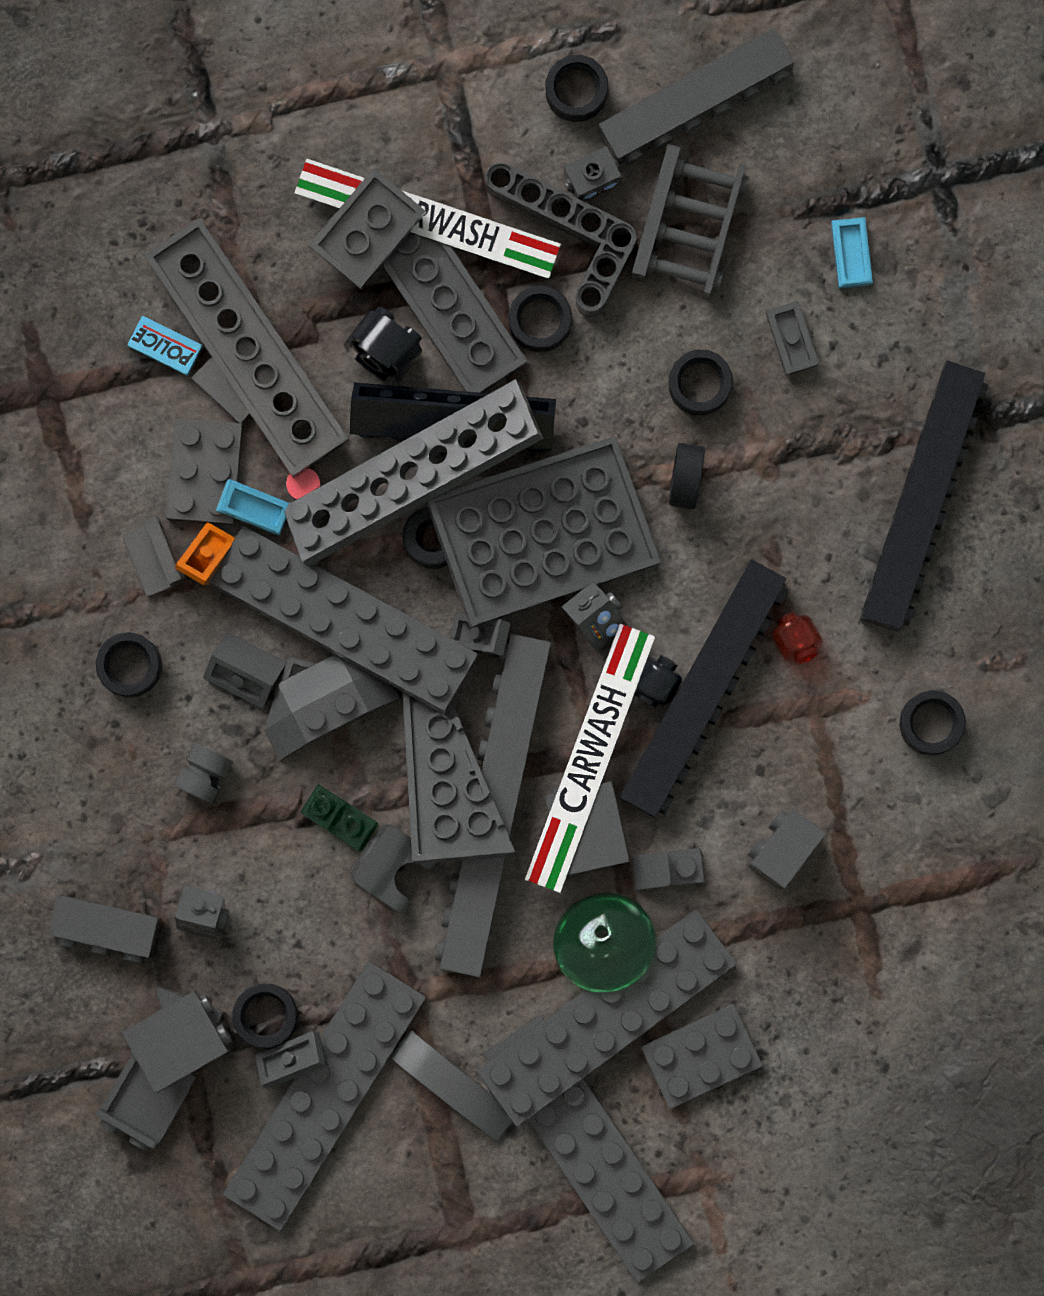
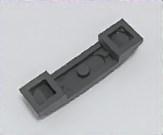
M412 1030L407 1033L389 1056L409 1074L494 1140L498 1141L512 1123L489 1091Z

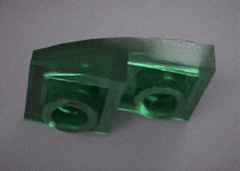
M320 784L316 786L300 813L360 852L379 825L378 822Z

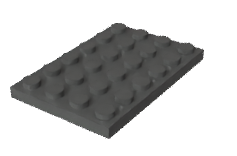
M616 436L448 490L426 502L470 628L582 591L593 581L596 585L661 563Z

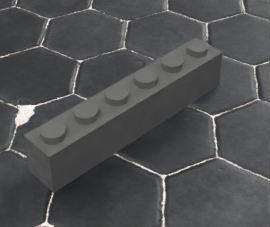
M773 28L599 123L598 132L613 159H617L619 165L624 162L627 165H631L645 156L643 152L653 146L656 149H660L674 140L673 135L683 130L685 133L696 130L703 124L702 120L712 114L715 117L725 114L732 109L731 104L741 98L744 101H748L762 92L760 88L772 82L773 85H777L791 76L790 71L793 70L795 62L776 28Z

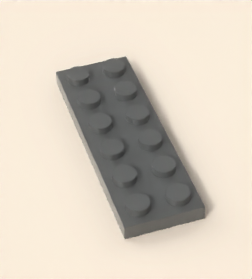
M410 232L382 267L466 392L483 393L526 365L527 360L452 247Z

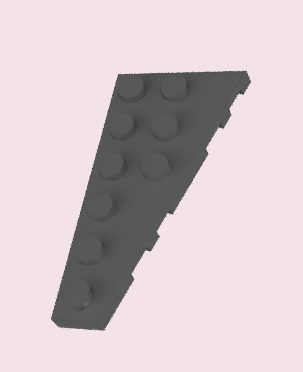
M403 692L413 863L425 864L516 855L453 703L450 704L444 715Z

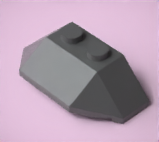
M333 655L277 685L264 731L281 761L401 698L395 687L339 656Z

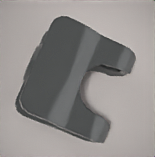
M391 824L382 825L350 872L351 878L360 887L403 914L408 910L411 902L397 890L394 881L395 874L402 865L413 863L411 837ZM440 862L420 865L426 869L435 870Z

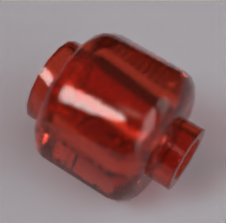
M792 612L777 621L779 626L774 630L772 638L785 661L802 665L820 654L819 648L822 645L823 639L813 620L808 615L797 616L795 612Z

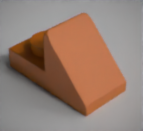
M207 522L177 562L175 569L203 585H209L211 578L232 546L235 537Z

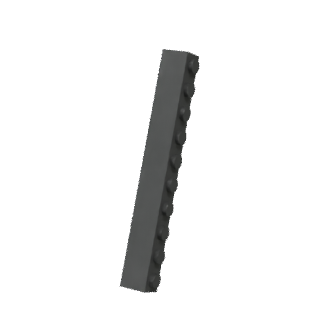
M511 634L509 642H506L503 656L499 655V660L505 661L502 675L495 674L492 694L498 695L495 708L488 707L485 727L491 728L488 741L481 740L477 759L484 761L481 772L509 838L551 642ZM506 856L459 860L462 861L460 874L453 873L449 890L450 894H455L453 907H446L442 927L448 928L446 940H439L435 955V961L441 962L439 969L481 977Z

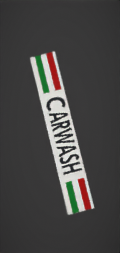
M306 159L295 193L340 208L365 178ZM402 191L426 211V214L411 230L412 233L549 278L561 245L560 243Z
M623 624L619 625L525 880L559 893L561 892L655 636Z

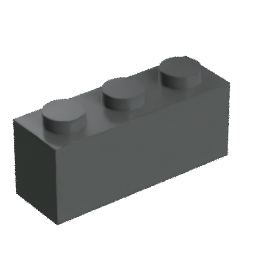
M58 895L48 935L57 937L56 944L76 948L77 942L89 944V951L109 955L111 949L123 952L122 959L142 963L143 957H153L162 918Z

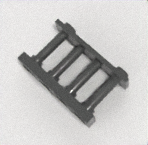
M668 144L631 279L644 282L647 273L653 275L654 272L705 285L702 298L709 300L711 291L718 292L723 273L718 272L717 268L737 196H745L750 177L743 175L746 165L740 163L736 176L684 163L685 159L679 158L681 147ZM680 176L732 189L727 208L676 195V191L670 190L673 177L680 179ZM671 208L723 221L719 239L715 240L667 227V223L661 222L664 209L671 211ZM662 240H667L714 253L710 271L706 272L658 259V255L652 254L655 241L662 243Z

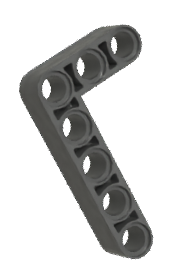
M499 162L491 165L485 176L486 187L490 195L598 249L577 290L576 307L586 317H596L601 314L635 249L636 232L630 224L509 164ZM497 174H505L510 179V183L502 188L494 186L491 181ZM527 189H535L539 192L540 198L535 202L529 203L523 200L522 193ZM560 203L566 204L570 209V213L561 218L556 217L551 211L556 204ZM593 218L600 223V228L595 232H587L581 224L584 220ZM617 233H624L630 238V243L625 247H617L613 244L612 237ZM607 262L612 264L615 268V273L610 277L599 275L596 269L601 263ZM593 292L600 297V302L594 307H588L583 304L581 298L584 294Z

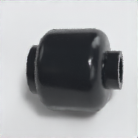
M660 655L658 660L648 657L634 695L653 707H657L658 704H668L682 682L681 675L675 671L678 664L663 655Z

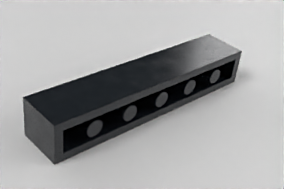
M354 382L351 396L349 434L359 435L363 438H373L376 436L391 437L398 441H404L490 393ZM526 396L543 439L525 449L532 452L552 451L556 399ZM507 419L498 420L493 427V432L502 430L506 425ZM477 435L469 436L465 440L464 446L474 445Z

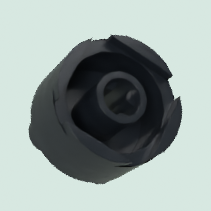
M379 306L375 311L367 312L345 341L344 347L347 352L353 348L357 353L354 360L371 374L383 381L389 376L393 378L392 384L398 385L421 355L422 348L419 342L422 340V337L408 326L402 328L393 321L395 318L388 310Z

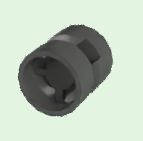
M194 742L186 758L189 766L181 768L174 786L214 804L221 789L218 782L220 779L227 777L234 761Z

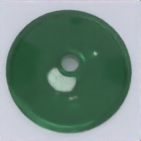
M600 893L577 901L565 911L555 929L553 948L561 971L571 982L589 991L612 992L628 987L646 972L654 957L656 936L651 919L639 904L622 895ZM601 930L608 932L604 938L596 937L597 932Z

